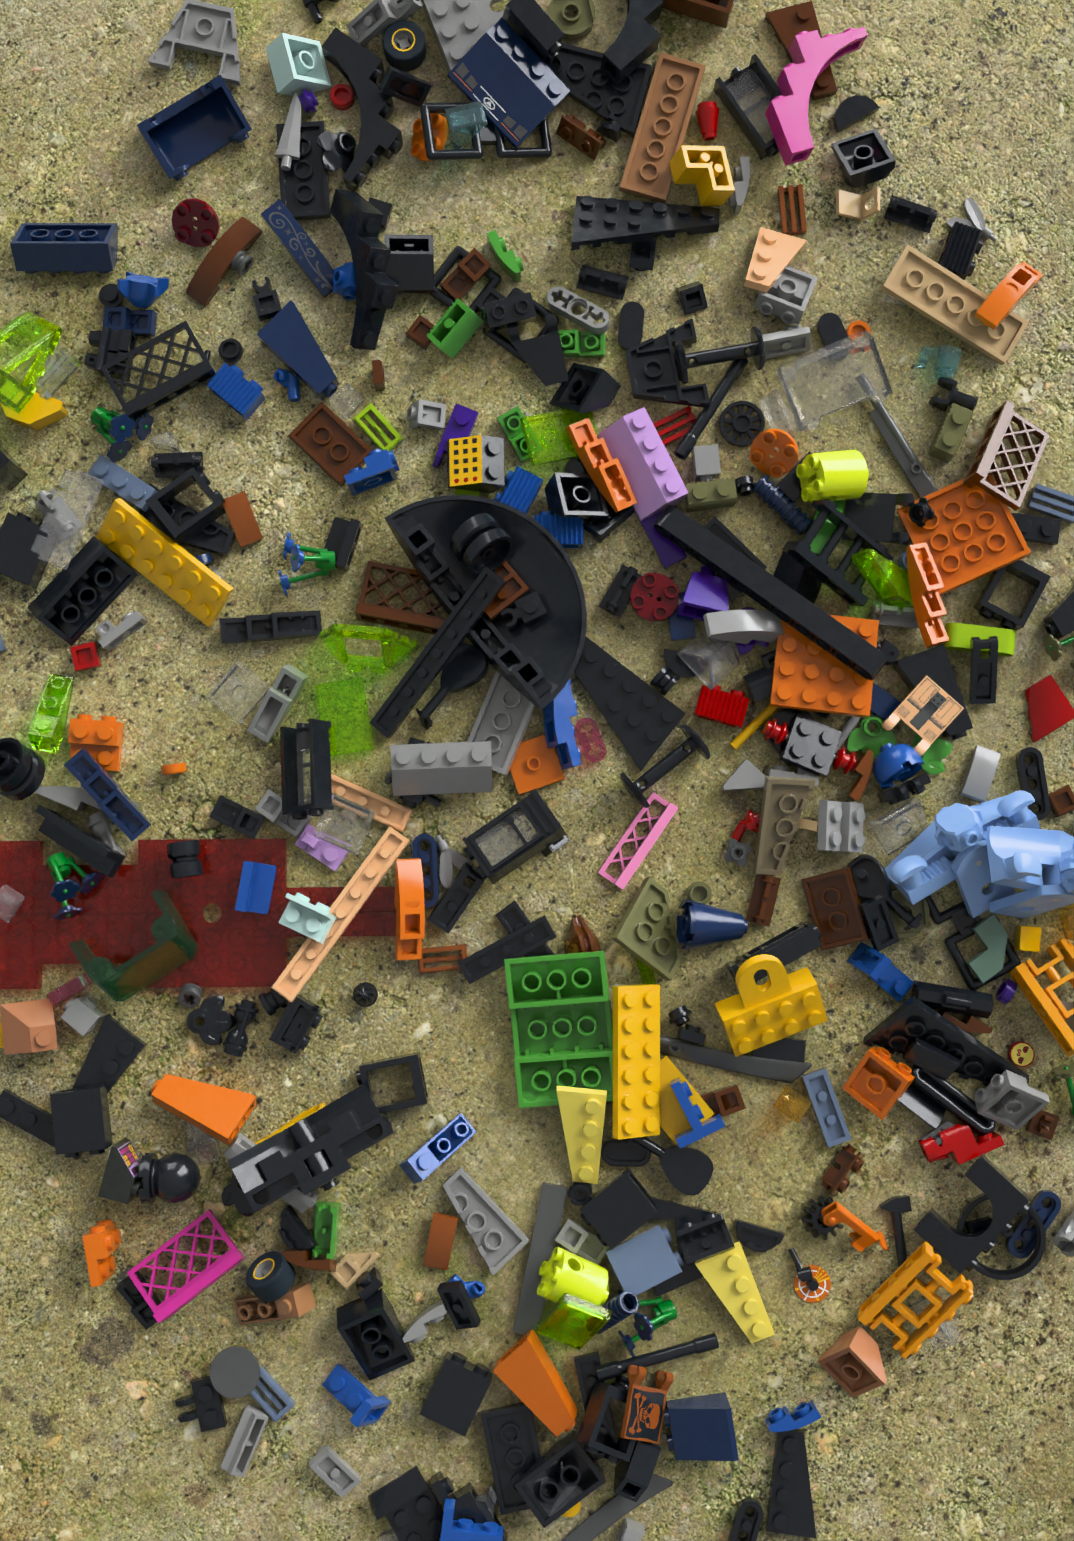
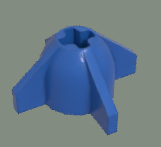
M130 271L126 272V279H117V289L133 306L140 308L150 307L168 289L169 278L167 277L154 278L146 275H136Z

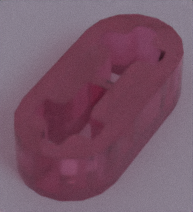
M591 718L580 719L576 723L575 732L584 756L590 762H600L606 755V747L597 724ZM584 722L587 725L593 726V729L590 730L592 737L590 739L587 738L585 732L580 733L579 731ZM593 741L596 748L602 749L599 753V758H595L594 755L589 756L588 752L591 751L589 742Z
M86 972L46 996L52 1006H55L92 985L94 981L89 972Z

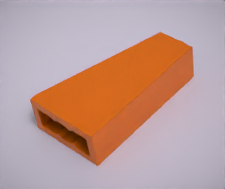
M165 1074L162 1080L158 1079L151 1090V1096L155 1104L230 1146L257 1105L256 1096L169 1074Z
M531 1329L497 1360L493 1372L558 1437L563 1431L567 1433L575 1426L578 1408L536 1332Z

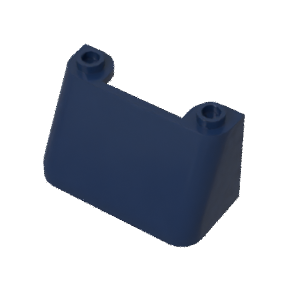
M218 75L204 86L202 85L167 108L136 125L168 178L174 177L176 181L188 175L186 169L235 140L239 144L250 136L247 132L252 130L221 75Z

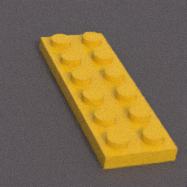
M121 498L114 500L96 538L207 627L213 625L234 588Z
M660 985L613 986V1138L628 1139L660 1135Z

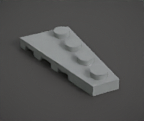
M460 1166L443 1183V1187L494 1276L529 1242V1238Z

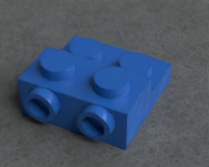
M376 449L369 452L367 457H364L366 468H353L344 476L352 495L355 496L397 480L396 471L400 469L392 450L388 452L387 449L383 451Z

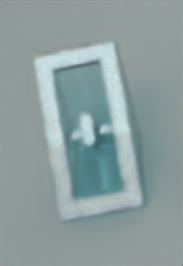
M481 101L445 109L454 149H460L488 124Z

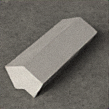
M248 1404L243 1412L220 1467L228 1471L230 1475L244 1477L269 1418L262 1409Z

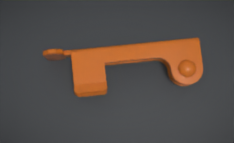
M837 1201L822 1209L821 1214L825 1225L834 1226L838 1223H845L854 1230V1232L849 1233V1236L854 1239L851 1245L859 1252H863L865 1248L879 1241V1245L884 1251L888 1249L885 1237L880 1230L875 1232Z

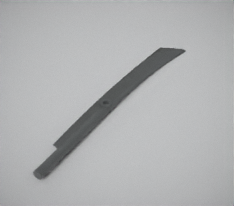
M862 373L855 379L874 407V410L869 412L871 418L919 496L922 498L938 491L865 374Z
M660 1034V1053L764 1079L792 1084L812 1066L808 1062L775 1060L748 1055L735 1057L733 1052L714 1049Z
M652 1474L648 1488L637 1502L616 1494L562 1541L594 1540L630 1511L672 1486L673 1481Z

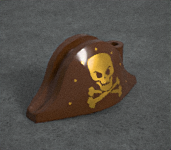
M581 916L572 917L564 945L565 954L601 951L597 936Z

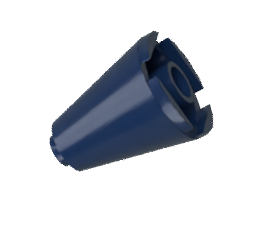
M682 900L679 909H683L682 916H677L678 943L684 944L681 946V949L689 950L738 940L743 937V934L747 933V920L743 918L742 914L691 900Z

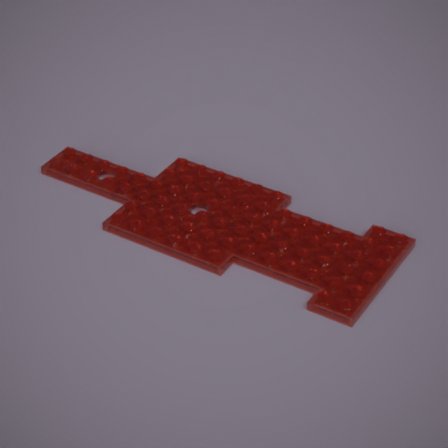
M286 838L138 840V864L120 865L113 878L104 874L99 885L87 894L80 891L75 892L73 898L66 899L68 905L82 908L83 911L76 916L57 920L53 916L57 915L59 909L63 906L61 902H57L55 897L50 895L55 881L48 865H43V841H0V989H41L42 964L138 963V988H182L187 983H193L200 987H272L287 967V937H307L278 923L290 901L285 898L286 894L289 893L295 896L298 892L310 898L309 903L315 906L317 902L328 906L337 899L345 887L287 888ZM199 840L201 854L197 858L202 861L204 874L171 879L169 865L173 860L168 858L166 844ZM244 861L275 865L277 867L268 914L235 910ZM78 865L87 875L100 872L91 865ZM71 868V873L63 878L64 881L71 879L73 883H78L81 887L83 878ZM377 887L341 936H396V913H382L396 912V910H386L395 909V887ZM210 903L217 904L222 912L220 919L214 923L206 921L203 916L205 906Z

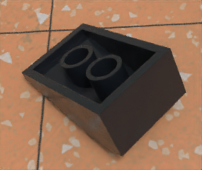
M382 1288L365 1301L358 1298L336 1308L337 1329L369 1381L415 1361L409 1343H404L402 1339L404 1331L392 1304Z
M575 1430L553 1445L514 1484L543 1528L547 1527L606 1482L604 1471L593 1455L583 1450L585 1444L576 1441L578 1434Z

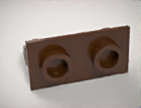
M562 115L556 134L595 161L599 149L602 150L606 145L607 141L604 140V136L591 128L585 131L586 125L575 118L574 115Z
M756 874L746 916L747 921L770 926L781 878Z
M849 1143L846 1147L843 1146L834 1160L841 1165V1168L838 1170L831 1165L821 1178L823 1181L820 1185L827 1190L831 1187L834 1188L831 1194L836 1196L839 1192L841 1194L845 1192L850 1184L848 1179L853 1172L857 1173L864 1164V1160H862L864 1154L858 1152L857 1155L854 1154L857 1149Z

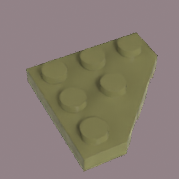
M647 877L642 882L611 939L664 980L669 981L672 980L682 961L681 951L677 950L675 940L677 932L674 917L670 916L667 902L670 901V898L665 888L651 877Z

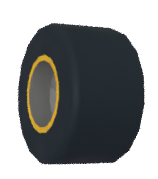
M407 20L396 21L387 27L382 43L385 59L390 66L404 72L419 67L424 61L427 51L424 33L421 28L414 22Z
M270 1251L258 1257L251 1264L245 1280L246 1285L262 1302H272L278 1300L290 1290L296 1273L294 1267L290 1262L286 1261L284 1255L278 1251Z

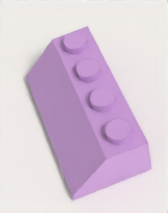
M645 407L621 417L597 435L598 439L604 438L612 459L618 458L637 501L633 506L640 521L666 510L669 505L675 506L684 501L688 491Z

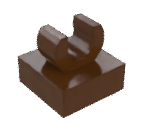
M1041 1110L1028 1121L1025 1130L1052 1140L1060 1117Z

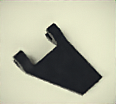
M555 314L545 316L549 332L547 335L523 341L520 338L517 323L507 325L511 344L545 386L569 381Z

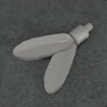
M966 198L964 202V209L969 220L950 218L946 222L950 229L958 221L978 230L981 229V236L986 240L996 241L997 239L993 235V231L986 227L979 206L971 198Z
M436 835L437 846L440 852H442L440 855V881L445 888H448L453 877L452 864L460 869L467 862L472 865L473 870L476 871L469 859L450 849L446 840H442L440 835Z

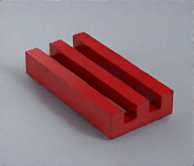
M690 406L653 423L654 427L658 429L687 415V418L659 431V436H664L690 422L693 425L696 417L692 414ZM691 426L662 440L664 446L683 438Z

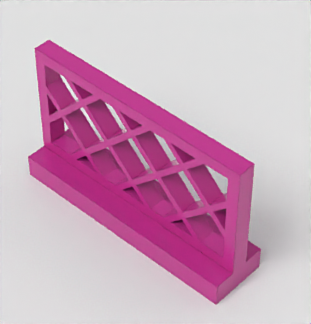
M209 1209L133 1267L127 1274L153 1311L156 1321L162 1323L246 1259L241 1250H238L211 1209ZM207 1218L214 1225L212 1236L199 1234L200 1224ZM195 1228V1233H189L192 1229ZM217 1231L222 1237L216 1236ZM185 1235L194 1236L191 1252L178 1250L180 1239ZM198 1237L211 1239L209 1254L196 1252ZM215 1239L224 1240L230 1250L222 1256L213 1255ZM175 1243L174 1249H168ZM164 1251L173 1252L171 1267L158 1266L159 1256ZM178 1253L191 1255L188 1270L175 1268ZM195 1255L208 1257L207 1267L202 1272L192 1270ZM212 1258H219L211 1264ZM152 1260H154V1264H153V1265H149V1264H148V1263H150ZM143 1267L153 1268L150 1283L141 1282L135 1273ZM157 1269L170 1271L167 1286L154 1284ZM174 1271L187 1273L186 1284L181 1288L172 1286ZM192 1274H198L193 1279H191ZM144 1286L149 1287V1292L146 1290ZM154 1287L167 1289L165 1300L158 1306L152 1299ZM171 1290H177L170 1296Z

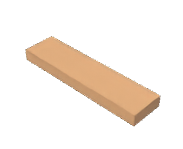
M331 774L333 802L404 832L413 812L412 809Z

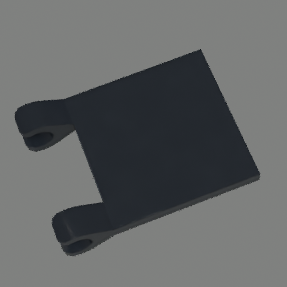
M865 492L860 498L847 500L845 517L875 542L908 545L910 536L907 532H893L896 505L911 507L915 502V498L911 493L887 494ZM845 533L843 534L842 540H851V541H853V540H852L849 536H847Z

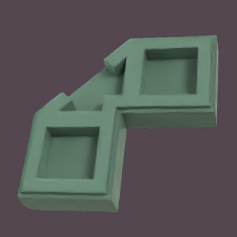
M991 913L972 927V930L985 949L966 962L980 983H985L1003 969L1008 933L996 916Z

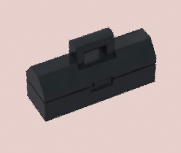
M775 650L760 656L763 668L742 677L752 704L770 698L774 668H771L770 662L774 661Z
M914 980L911 997L914 996L934 1010L987 1019L992 1013L994 1003L993 996L990 993Z

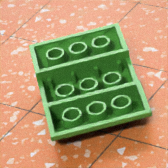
M604 951L504 959L508 1003L511 1011L519 1108L559 1105L556 1091L557 1086L607 1090L606 1102L613 1101V1021Z

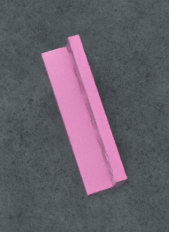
M654 792L647 799V802L650 805L655 799L666 808L662 814L650 817L649 808L642 807L598 871L600 875L622 890L678 810L677 806L667 802ZM646 812L647 818L641 819L643 814ZM658 819L652 827L651 820ZM648 821L650 831L647 836L636 837L635 826L637 823ZM631 832H633V838L627 839ZM644 839L643 842H642V843L640 844V846L638 847V842H637V840ZM634 841L636 852L633 856L623 858L622 845L625 842ZM618 851H619V856H620V858L613 860V858L616 856V854H617ZM629 859H630V861L628 862V864L624 867V862H623V860H629ZM620 861L622 872L616 880L606 873L605 870L610 863Z

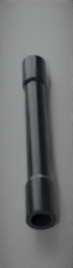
M747 358L731 362L724 377L709 399L710 406L702 409L689 431L683 436L673 453L681 460L687 459L706 425L749 363Z
M712 1333L694 1338L685 1343L621 1361L595 1366L598 1382L627 1373L629 1365L645 1368L691 1354H700L718 1349V1339L716 1334Z

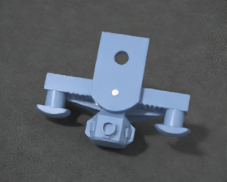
M1015 791L1009 795L970 807L955 803L950 807L942 808L935 815V820L885 868L888 879L912 905L956 880L966 909L975 918L989 909V902L1011 896L1015 893L1014 887L991 883L986 844L987 827L1002 826L1040 829L1037 816L1028 809V806L1035 802L1034 797L1026 791ZM987 883H989V885H988L985 889L982 890V888L984 887V885H986Z
M1002 826L987 827L986 844L991 883L1026 890L989 902L991 913L1025 919L1074 903L1073 836L1059 830Z

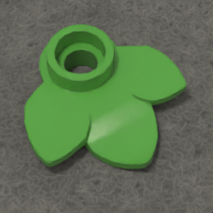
M870 715L869 718H864L861 721L859 728L850 733L847 740V749L849 752L861 750V754L866 748L871 750L874 763L875 758L880 754L879 749L888 743L896 745V737L892 731H886L881 726L883 720L880 717ZM870 723H873L876 726V730L874 732H870L868 730V725Z
M915 733L913 743L910 746L914 748L922 738ZM937 738L921 756L925 763L921 764L922 770L931 775L944 772L945 767L941 760L950 754L953 747L952 743L948 740Z

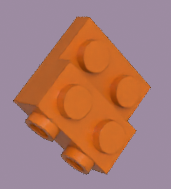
M77 714V719L70 718L68 743H71L69 759L84 747L105 771L120 772L124 723L116 722L117 717L102 716L101 720H92V715Z
M874 1046L866 1052L842 1089L883 1120L897 1100L905 1093L915 1077L911 1075L912 1070L906 1064L901 1062L897 1064L890 1059L891 1053L883 1047H878L877 1049Z
M112 1219L96 1222L97 1225L90 1227V1231L82 1236L91 1287L101 1286L114 1274L116 1269V1260L114 1255L111 1254L120 1247L119 1244L122 1237L120 1229L116 1228V1222H112Z

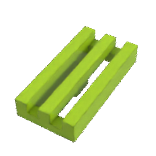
M372 403L353 418L355 423L382 451L387 449L389 452L391 449L396 448L398 443L404 441L401 435ZM371 411L395 439L392 441L367 413ZM363 417L388 444L386 447L361 421Z

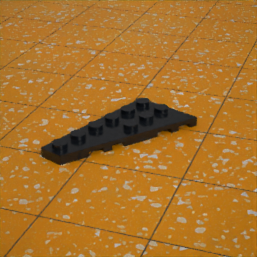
M585 636L583 650L574 673L641 772L686 713Z
M914 996L869 1032L863 1040L865 1045L872 1047L875 1044L885 1048L891 1054L895 1052L903 1054L905 1049L918 1037L960 1059V1066L954 1071L959 1073L960 1078L968 1080L970 1077L982 1081L983 1086L987 1087L995 1074L1001 1075L1005 1070H1009L1026 1078L1027 1084L1029 1083L1028 1074Z

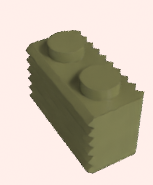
M955 403L951 404L942 416L943 419L938 425L939 428L931 442L932 445L927 451L928 455L949 463L957 454L974 412Z
M733 477L730 479L726 478L725 480L723 478L721 480L716 479V481L712 479L711 481L707 480L701 483L697 481L696 484L692 482L691 484L687 483L685 486L688 491V495L685 498L686 512L731 507L737 502L735 478Z

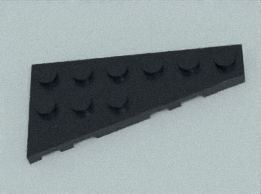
M561 43L563 46L558 51L559 55L550 64L547 62L545 64L570 90L567 96L608 122L613 120L621 123V130L634 137L652 65L640 64L619 84H616L600 69L603 53Z
M576 196L571 250H579L580 245L591 244L592 248L601 247L603 242L611 241L617 245L654 240V236L658 235L674 238L675 233L686 232L689 235L718 232L720 208Z

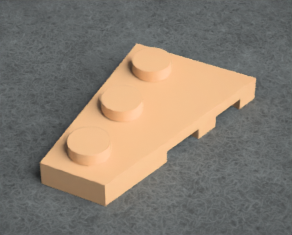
M760 227L744 286L767 293L782 275L783 270L792 263L797 253L801 252L807 240Z

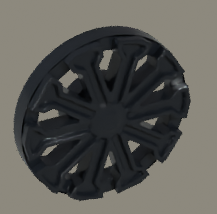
M737 401L724 409L719 420V428L726 442L733 446L746 447L753 443V440L760 432L764 431L765 419L762 411L755 404L748 401ZM744 406L748 407V411L746 413H743ZM734 407L738 408V414L733 410ZM752 412L757 413V416L750 417ZM729 414L733 419L726 418L725 415ZM756 421H759L761 424H760V425H755V424H752V423H754V422H756ZM726 423L730 424L731 426L725 428L723 424ZM751 430L757 431L758 434L754 435ZM734 431L731 437L727 435V433ZM739 433H740V442H739V441H735V439H736V437L738 436ZM745 433L751 440H745Z

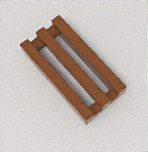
M798 184L797 187H793V185H788L785 188L778 186L781 233L787 235L806 234L802 184ZM794 193L797 194L800 229H797ZM784 194H788L791 221V229L787 230Z
M467 945L422 948V958L418 959L419 974L461 970L459 965L424 968L423 963L462 960L468 957ZM462 950L460 955L423 958V953Z

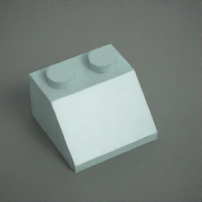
M281 33L266 47L277 93L293 96L296 90L299 96L303 93L302 90L304 89L314 93L329 89L332 86L320 41Z

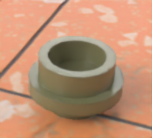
M693 882L687 889L688 900L707 904L711 899V889L705 882Z

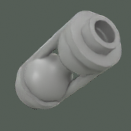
M103 811L91 815L88 826L94 836L126 856L122 847L114 841L112 835L114 831L113 821Z

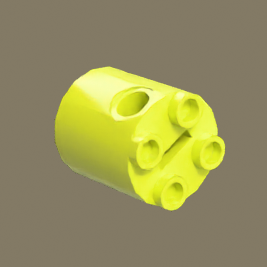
M857 450L808 454L802 464H798L796 468V474L800 479L802 488L801 498L804 502L811 503L815 500L824 499L840 501L860 498L865 493L869 477L866 461Z
M558 1246L553 1250L549 1261H544L540 1266L539 1275L542 1278L537 1288V1295L585 1317L591 1316L599 1306L604 1305L609 1295V1279L606 1268Z

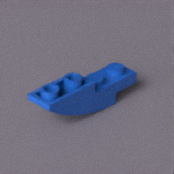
M569 679L555 699L543 709L547 749L556 747L562 770L581 765V753L575 742L574 726L570 722V718L578 715L577 703L571 691V679Z

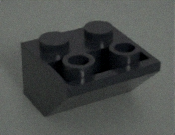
M385 235V245L391 249L385 274L399 285L397 293H434L433 235Z

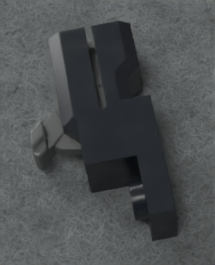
M441 1471L432 1476L430 1486L443 1508L445 1498L456 1499L453 1520L458 1521L459 1519L466 1518L472 1520L473 1523L484 1524V1522L490 1521L502 1526L494 1513L497 1493L493 1485L489 1486L488 1494L478 1496L471 1482L453 1493L454 1486L449 1477H444ZM503 1528L502 1541H507L508 1535Z

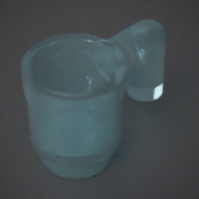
M948 345L940 346L939 348L924 346L921 348L917 367L926 369L929 357H935L937 359L934 377L936 379L945 377L954 380L963 351L960 348Z

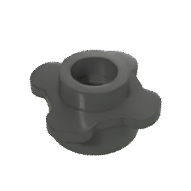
M734 838L730 839L727 852L724 853L725 861L736 862L739 866L746 865L747 855L752 850L749 843L742 844ZM736 850L740 851L738 855L735 854Z

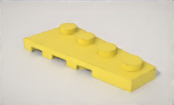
M557 1086L556 1091L573 1182L598 1184L607 1090Z
M739 1241L734 1243V1249L695 1263V1265L750 1342L755 1343L773 1336L775 1333Z

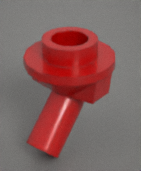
M749 809L744 819L738 823L731 838L737 839L739 842L746 829L758 833L757 827H759L760 821L758 813H752L751 809Z

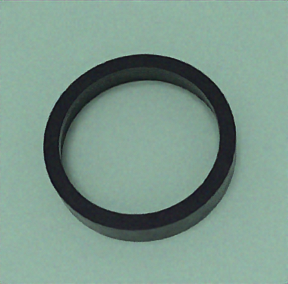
M984 1193L974 1197L963 1208L957 1223V1230L964 1233L966 1219L974 1207L983 1201L989 1200ZM1029 1202L1027 1204L1030 1207L1027 1211L1031 1215L1037 1231L1036 1246L1031 1256L1023 1264L1006 1270L993 1269L978 1261L973 1267L976 1271L989 1278L1012 1280L1026 1275L1037 1266L1045 1250L1046 1233L1039 1214Z

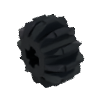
M820 1195L817 1198L818 1203H815L813 1199H809L811 1208L803 1207L802 1210L808 1215L802 1216L801 1220L807 1223L804 1229L807 1232L812 1231L814 1238L819 1237L821 1234L822 1238L827 1240L829 1232L835 1237L837 1236L834 1230L835 1227L842 1229L843 1225L838 1223L834 1226H827L824 1222L819 1221L818 1218L822 1217V1209L834 1201L831 1197L824 1201V1198Z

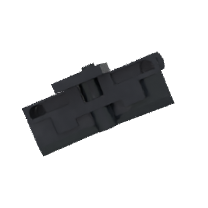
M365 1084L287 1129L228 1160V1163L245 1194L243 1196L245 1207L254 1214L298 1187L301 1188L304 1195H307L318 1188L323 1187L324 1191H327L338 1184L336 1179L351 1169L347 1159L393 1134V1128L390 1121L386 1117L381 1116Z

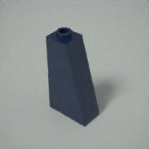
M290 300L257 333V336L264 346L323 401L326 397H331L337 391L339 382L296 305Z

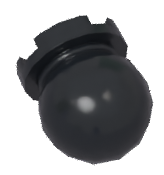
M145 1153L141 1158L138 1176L144 1177V1189L138 1190L141 1203L153 1204L156 1197L168 1203L186 1201L195 1194L200 1184L199 1167L186 1154L171 1153L158 1159L156 1153Z

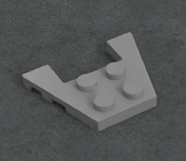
M185 0L173 19L172 27L167 35L161 38L158 43V49L149 57L148 62L150 66L171 71L177 47L221 56L223 58L218 75H221L225 83L241 86L234 9L197 0Z

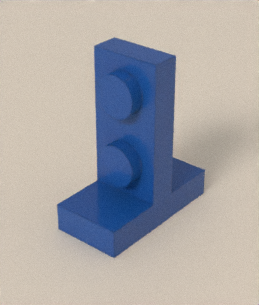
M863 942L857 946L847 959L850 965L863 972L898 1002L903 999L914 984L910 978L891 963L887 956Z
M677 1078L670 1082L691 1125V1128L675 1135L680 1149L725 1127L720 1113L703 1122L701 1121L704 1115L698 1104L693 1106L689 1098L693 1094L686 1081L682 1083L680 1078Z
M337 1364L322 1384L353 1414L349 1421L356 1427L377 1423L391 1404V1401L385 1396L376 1397L342 1364Z
M445 1498L440 1541L503 1540V1526H499L495 1522L488 1521L481 1524L473 1523L472 1520L466 1518L459 1519L458 1521L453 1520L456 1499Z

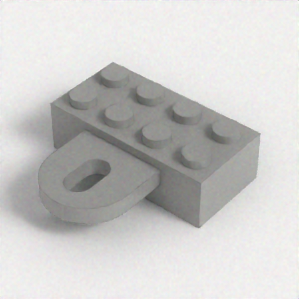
M422 0L423 10L448 73L504 13V10L494 12L490 8L493 4L503 0Z

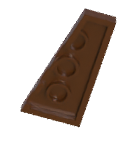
M812 1L766 12L765 14L767 23L771 24L778 42L782 43L791 63H793L788 49L798 33L818 30L819 36L822 38ZM830 65L817 77L810 93L813 101L833 96L837 93Z

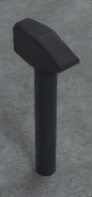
M909 1195L893 1196L879 1204L881 1209L891 1212L898 1268L907 1260L901 1213L912 1210Z

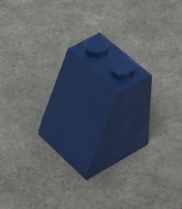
M725 1392L666 1401L667 1410H664L665 1426H670L671 1435H667L669 1452L674 1451L675 1460H739L732 1411Z

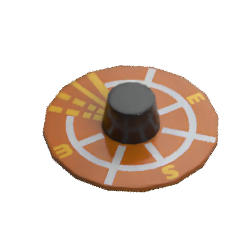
M807 1265L805 1267L810 1266L813 1280L802 1282L796 1274L794 1288L797 1295L804 1301L810 1303L819 1302L830 1291V1277L820 1266Z

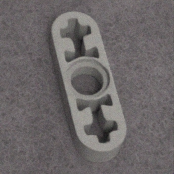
M560 286L553 287L548 291L547 301L552 311L595 334L605 333L609 329V315L604 309ZM560 296H562L563 301L558 300L557 302H554V297L558 299ZM575 306H583L585 311L581 315H575L572 313V309ZM602 318L603 323L599 322L597 325L594 323V319L599 320Z

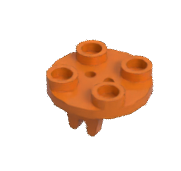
M430 113L435 150H444L443 148L449 134L448 122L439 113ZM418 118L413 124L414 134L410 152L411 155L419 160L429 162L431 160L426 156L422 121Z
M767 429L760 432L753 440L749 456L750 461L761 472L774 478H779L796 465L799 454L794 438L787 432L780 429Z

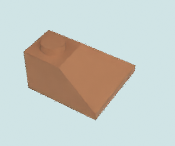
M52 998L0 1004L4 1054L32 1053L58 1049Z
M861 1326L844 1333L817 1361L852 1398L882 1386L887 1381L878 1343Z

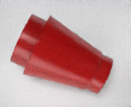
M714 101L699 103L696 116L704 141L714 140L717 138L719 108Z

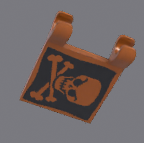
M629 1365L627 1369L629 1389L621 1438L659 1444L667 1391L673 1382L674 1375L671 1372L657 1370L655 1373L657 1389L640 1386L646 1376V1368Z

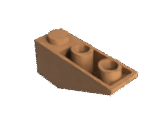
M310 1282L293 1284L284 1296L272 1302H262L255 1294L234 1300L240 1325L299 1318L316 1307Z

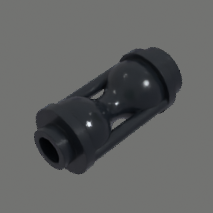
M242 999L241 1003H235L234 1017L237 1025L234 1030L228 1033L226 1040H224L223 1046L225 1047L223 1052L242 1057L243 1053L247 1051L248 1036L246 1034V1027L255 1020L256 1014L260 1010L255 1007V1002Z

